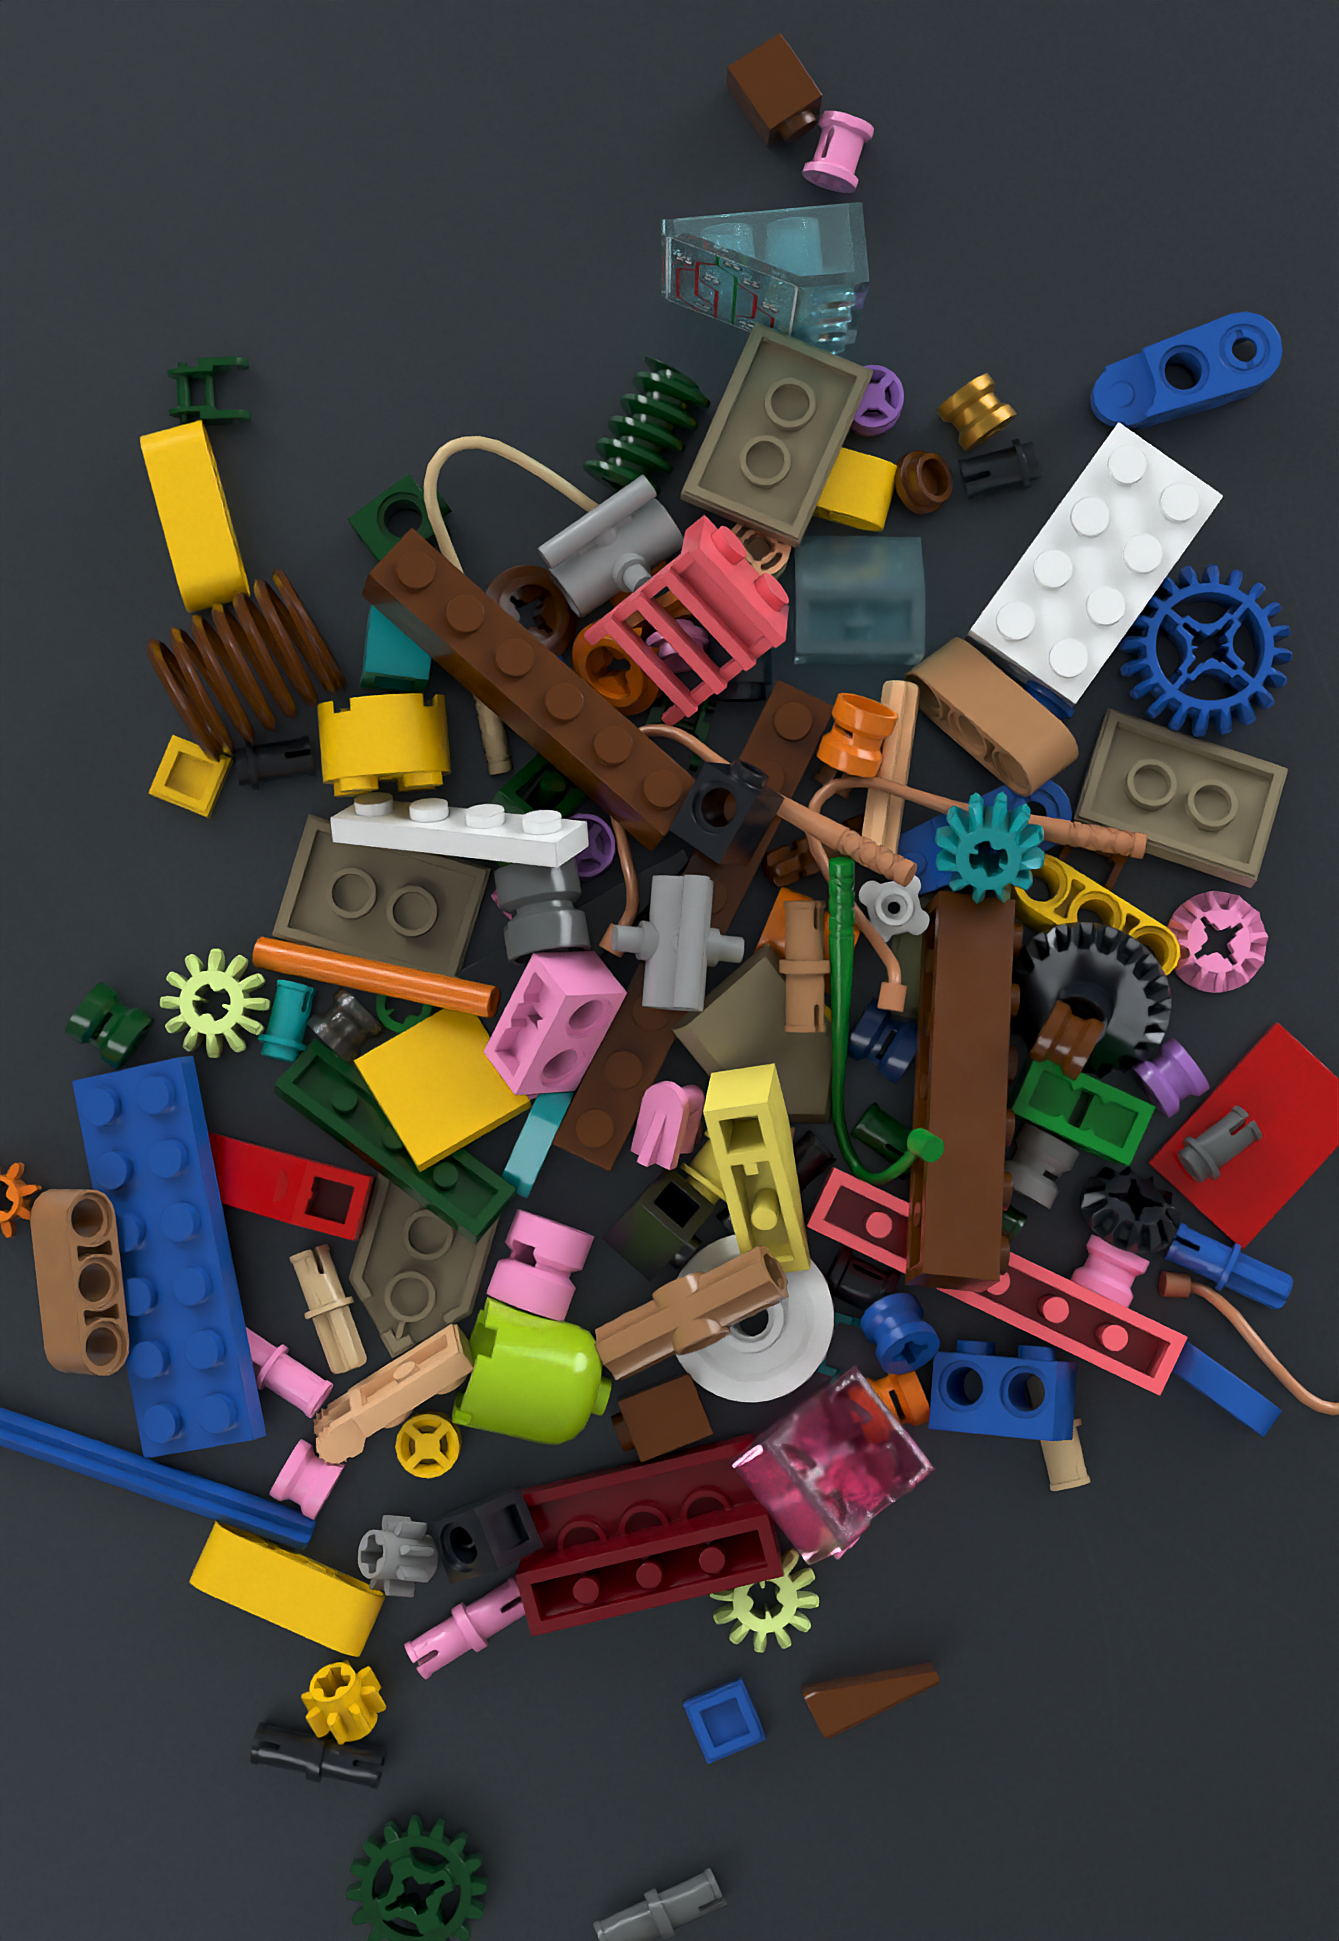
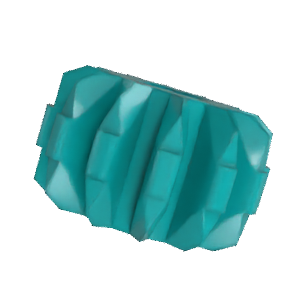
M1003 791L995 797L994 806H985L983 798L975 792L969 797V812L954 805L948 809L946 820L949 826L938 828L935 835V844L943 849L936 856V866L939 871H953L949 881V887L952 888L953 892L961 890L970 884L973 886L972 899L976 904L983 901L986 890H994L997 898L1005 903L1010 899V884L1024 890H1028L1032 886L1033 875L1030 870L1040 869L1044 864L1045 852L1037 847L1044 840V830L1041 825L1027 824L1031 816V809L1027 806V803L1017 806L1009 812L1007 810V795ZM990 841L992 848L1000 850V853L990 854L986 846H979V843Z

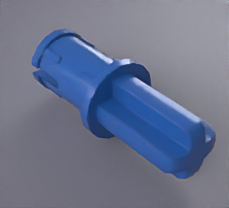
M1183 1223L1178 1225L1177 1233L1172 1240L1171 1246H1168L1164 1260L1174 1262L1214 1281V1289L1221 1291L1223 1287H1227L1273 1310H1280L1285 1304L1293 1286V1279L1290 1275L1241 1253L1242 1246L1237 1243L1231 1248L1186 1227L1187 1225Z

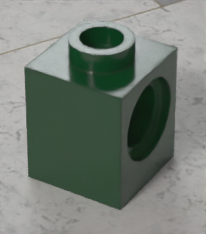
M409 473L348 518L353 531L378 563L402 539L388 531L390 518L394 513L402 509L417 511L422 516V524L417 533L433 547L438 545L427 514L424 501V485L419 487ZM437 491L440 513L450 536L451 533L444 517L452 511Z

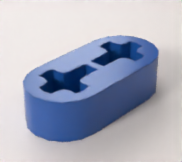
M1187 1341L1185 1342L1172 1372L1264 1438L1282 1411Z

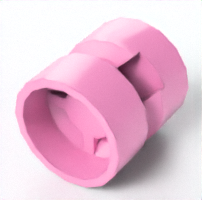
M517 1209L505 1241L512 1251L511 1255L508 1258L498 1260L486 1294L529 1312L557 1321H564L576 1289L569 1279L570 1275L573 1272L583 1270L595 1236L549 1218Z

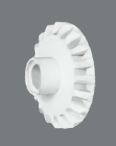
M731 1235L719 1239L697 1252L682 1269L678 1278L696 1272L704 1271L707 1273L740 1256L736 1236ZM810 1258V1270L785 1273L788 1280L787 1291L789 1297L780 1301L777 1305L766 1308L769 1321L761 1334L754 1337L747 1335L742 1330L740 1323L729 1327L730 1334L722 1340L693 1353L680 1356L676 1354L685 1371L690 1373L691 1377L706 1390L717 1396L739 1402L769 1401L791 1393L808 1381L826 1358L831 1339L834 1335L835 1305L829 1291L828 1282L814 1261Z

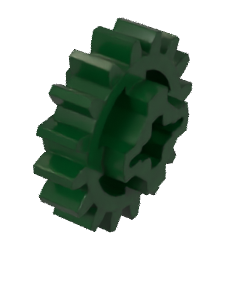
M412 1815L408 1831L401 1833L399 1827L392 1820L387 1822L384 1827L386 1840L384 1843L372 1836H368L362 1847L371 1858L370 1861L354 1858L349 1870L356 1877L361 1878L362 1882L349 1885L346 1891V1899L362 1901V1906L353 1913L351 1918L353 1924L360 1925L370 1922L373 1926L367 1941H381L383 1938L389 1941H450L449 1937L452 1934L462 1941H468L471 1937L472 1929L465 1920V1917L471 1919L482 1918L485 1906L478 1900L473 1899L472 1896L487 1892L488 1879L472 1876V1872L481 1866L483 1857L481 1853H471L466 1856L463 1854L462 1850L468 1837L464 1831L449 1840L443 1836L445 1820L439 1818L432 1830L426 1831L422 1829L419 1815ZM416 1847L433 1850L444 1858L437 1861L419 1854ZM388 1858L390 1861L389 1867L394 1879L392 1883L383 1886L381 1891L375 1893L376 1873L382 1863ZM414 1876L415 1881L419 1885L427 1882L431 1884L426 1900L421 1901L417 1893H410L408 1895L403 1893L409 1877ZM460 1884V1901L455 1911L446 1919L441 1899L444 1894L453 1891L454 1887ZM398 1917L416 1924L418 1930L402 1927L394 1923L392 1919Z

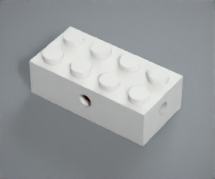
M1118 422L972 626L964 640L1024 684L1028 680L1037 682L1055 693L1072 708L1218 505L1223 495Z

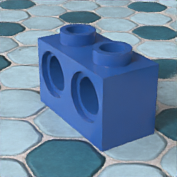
M957 1339L956 1351H937L934 1355L929 1429L1045 1441L1073 1439L1078 1362L1056 1360V1347L1018 1345L1017 1356L995 1355L996 1342ZM972 1369L978 1372L983 1382L982 1394L975 1403L971 1402L964 1392V1379ZM1034 1374L1041 1379L1045 1388L1044 1400L1037 1409L1032 1408L1028 1404L1024 1394L1025 1384Z

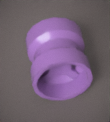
M576 814L566 818L568 820L587 821L589 846L572 857L576 858L579 881L591 882L603 877L612 868L616 858V841L611 828L601 818L592 814Z

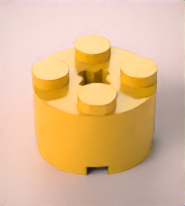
M423 693L350 698V708H342L340 713H334L333 701L317 705L323 783L333 784L334 797H355L372 793V790L379 789L378 783L397 782L398 793L436 790L435 786L443 785L442 776L451 774L445 695L436 694L428 701V706H424Z

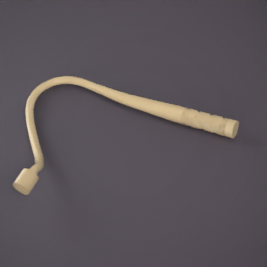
M482 436L460 437L444 444L428 463L424 479V501L441 554L463 574L464 572L448 535L437 500V480L440 469L454 453L467 449H481L496 453L538 476L585 511L590 512L600 505L571 483L523 452L499 440ZM473 695L474 700H476L475 708L479 715L477 718L479 728L482 730L481 738L483 748L486 751L485 758L488 760L487 768L489 775L514 770L512 759L509 757L511 754L507 746L508 739L506 730L503 727L505 725L504 721Z

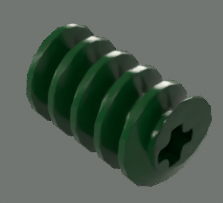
M645 356V362L652 372H637L632 382L641 395L632 393L623 395L620 400V406L628 417L611 416L607 427L616 439L599 438L595 444V449L604 461L586 460L583 469L588 475L615 493L641 475H644L653 486L657 496H659L661 489L649 477L651 472L655 471L671 475L674 468L662 456L664 449L682 453L685 451L686 445L674 433L676 428L696 431L699 425L687 412L689 405L708 409L711 401L690 378L664 362Z

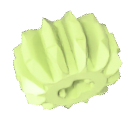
M211 949L208 957L207 971L202 961L196 955H188L185 957V963L192 977L188 980L178 973L170 972L166 978L171 985L182 989L180 997L164 996L160 998V1006L162 1008L180 1009L181 1011L180 1015L170 1019L165 1024V1028L169 1033L174 1034L190 1026L191 1029L183 1042V1048L190 1052L195 1051L206 1036L208 1057L220 1058L223 1051V1036H225L230 1047L235 1052L241 1053L246 1050V1044L238 1030L243 1027L250 1033L260 1035L265 1029L260 1022L249 1018L251 1010L267 1011L271 1009L270 1000L260 997L251 998L249 994L266 983L264 976L257 973L240 981L247 969L248 959L238 955L231 961L225 971V956L220 949ZM210 988L221 994L229 993L230 1005H222L223 1008L229 1011L222 1019L216 1015L203 1014L201 1002H209L203 996Z
M790 1548L782 1556L783 1577L766 1580L776 1584L774 1591L779 1601L770 1610L767 1603H764V1611L752 1608L754 1601L749 1588L754 1584L710 1594V1597L716 1600L732 1601L719 1607L713 1613V1618L716 1624H725L738 1618L729 1634L730 1641L734 1644L740 1643L751 1629L755 1631L753 1637L754 1650L756 1652H764L767 1646L766 1633L775 1631L778 1644L785 1649L791 1646L790 1636L785 1628L788 1623L792 1624L799 1631L807 1632L810 1629L811 1623L809 1619L797 1611L796 1608L811 1609L818 1607L819 1597L812 1592L796 1591L815 1580L812 1568H804L789 1574L797 1564L799 1558L798 1551ZM765 1581L759 1582L761 1588H765Z

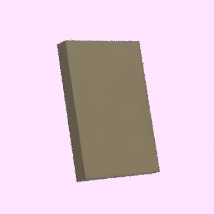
M755 322L682 489L680 499L798 549L874 371Z
M1107 708L1100 725L1071 822L1077 821L1081 822V824H1094L1102 828L1111 827L1119 829V831L1128 830L1132 831V833L1147 834L1145 853L1252 888L1258 878L1288 768L1179 731L1174 732L1167 727Z
M309 814L272 936L300 945L460 979L457 972L463 969L492 869L448 855L333 842L331 821Z

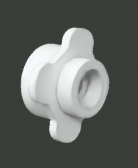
M915 875L906 887L894 881L879 884L871 880L863 884L859 891V901L867 906L870 923L885 942H888L892 935H900L905 932H909L912 935H920L929 925V915L921 909L918 897L921 882ZM897 902L900 905V911L897 914L890 913L888 911L889 903Z

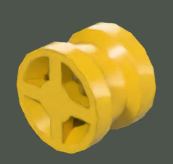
M426 1410L416 1413L404 1423L397 1434L395 1449L397 1458L406 1471L416 1477L429 1479L441 1476L452 1468L461 1453L463 1440L459 1426L452 1423L450 1416L441 1411Z

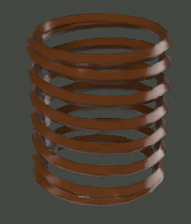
M274 568L272 578L287 608L266 581L256 579L254 593L263 615L245 593L235 590L232 599L233 606L241 625L227 607L214 602L211 614L217 632L202 616L192 615L190 629L196 644L184 630L171 626L169 641L174 654L160 640L153 638L147 640L146 653L187 728L204 754L211 761L220 763L222 755L220 748L223 753L233 755L235 746L218 716L193 663L218 698L244 741L253 744L256 734L215 653L266 730L275 732L277 722L239 646L287 718L296 720L298 710L264 641L307 706L317 708L318 695L288 634L328 694L337 696L339 690L346 691L347 681L283 570Z

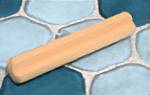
M902 680L886 681L883 685L881 704L893 709L898 714V720L892 735L884 738L879 750L883 760L876 777L888 779L905 786L908 783L921 691L919 685ZM868 788L862 837L865 836L871 839L878 846L882 845L897 855L905 799Z

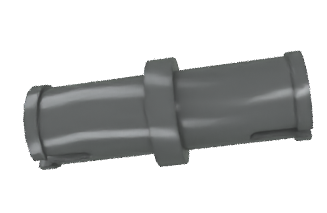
M710 1867L705 1869V1872L663 1892L658 1893L656 1888H653L644 1893L646 1900L601 1921L593 1922L599 1941H652L660 1936L663 1937L664 1941L676 1937L675 1929L719 1908L727 1907Z

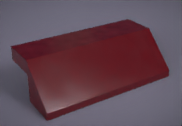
M754 1433L657 1456L644 1462L636 1461L521 1489L544 1546L521 1558L515 1573L532 1637L784 1576L771 1496Z

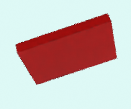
M1274 1023L1146 1163L1233 1244L1241 1245V1250H1243L1339 1146V1078L1279 1023ZM1234 1106H1240L1249 1116L1245 1119V1124L1230 1135H1235L1254 1120L1262 1133V1139L1252 1143L1221 1167L1218 1179L1213 1181L1207 1178L1202 1183H1198L1189 1175L1177 1157V1152L1184 1148L1183 1140L1188 1136L1196 1139L1231 1112Z

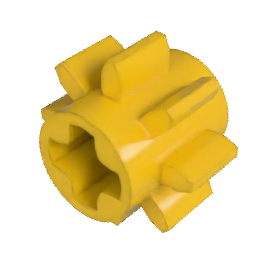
M344 1660L343 1663L329 1664L321 1668L313 1676L309 1691L301 1695V1699L309 1711L305 1718L318 1738L332 1731L338 1744L359 1740L374 1728L378 1718L377 1713L386 1710V1705L379 1694V1690L382 1687L369 1666L361 1669L356 1674L348 1660Z

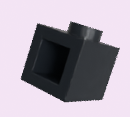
M664 1168L632 1202L602 1239L646 1279L651 1281L668 1263L678 1270L692 1256L702 1243L695 1233L715 1210L716 1206L674 1169L668 1170Z

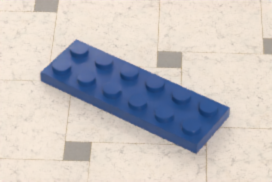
M177 1057L72 1081L92 1189L104 1193L112 1202L115 1211L129 1333V1354L126 1359V1367L144 1459L250 1441L267 1436L194 1057Z

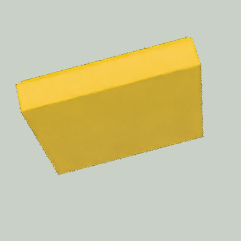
M444 1008L354 1060L356 1068L420 1172L531 1108L528 1096L526 1094L515 1095L484 1054V1050L491 1037L477 1015Z

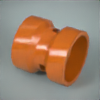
M839 693L832 709V716L835 720L831 732L822 736L816 755L821 761L840 771L860 777H876L883 760L879 749L883 739L892 735L898 720V714L893 709L875 700L852 693Z
M915 1371L905 1374L888 1373V1376L878 1380L866 1377L850 1384L853 1396L874 1444L892 1437L895 1428L908 1423L917 1427L929 1422L930 1406ZM892 1390L900 1407L897 1411L889 1395V1392Z

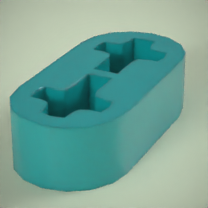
M576 1092L538 1094L501 1178L516 1188L517 1195L528 1199L552 1148L554 1137Z

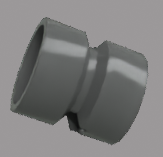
M576 858L569 859L558 868L512 863L494 872L500 910L512 915L508 925L503 928L509 964L528 965L533 953L591 950L585 912L573 908V904L582 897Z

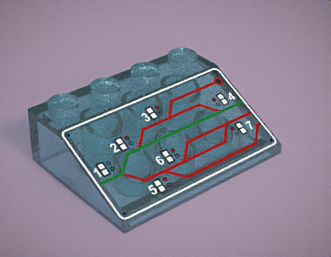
M862 202L660 220V286L662 299L750 333L755 322H758L832 354L843 352L845 344L855 343L870 282Z

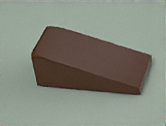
M931 1662L812 1683L802 1686L801 1691L823 1738H828L829 1740L938 1685L940 1678Z

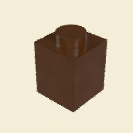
M781 32L727 67L726 86L767 148L782 138L787 144L792 143L807 134L817 124L818 121L815 117L820 114L823 95Z
M686 1371L619 1396L617 1402L621 1412L611 1416L623 1451L626 1452L635 1448L640 1462L713 1435L711 1423L695 1382L690 1373Z

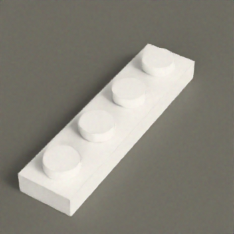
M372 792L357 796L354 799L353 805L330 818L333 842L556 868L589 846L587 821L561 819V813L553 810H538L522 815L504 813V808L497 804H481L466 809L448 807V802L440 798H426L410 803L393 801V797L389 793Z

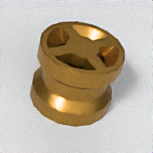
M988 373L977 377L944 401L936 411L943 422L953 423L959 431L958 443L965 452H969L989 440L1017 416V413L1010 404L1001 403L994 394L995 382Z

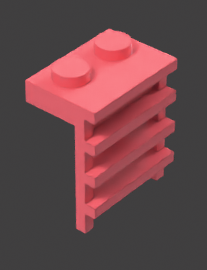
M705 515L685 530L682 551L679 556L584 633V638L592 646L609 634L670 698L674 705L665 711L661 718L666 725L670 726L676 724L684 716L689 718L698 711V705L713 693L718 695L727 688V682L742 670L747 672L756 665V660L774 646L776 649L786 641L789 606L787 604L789 603V598L785 590L769 573L765 572L760 576L745 559L747 556L746 550L737 536L725 526L717 529ZM667 586L733 657L731 660L719 668L656 601L653 596ZM636 610L641 613L703 680L692 691L684 685L624 621Z

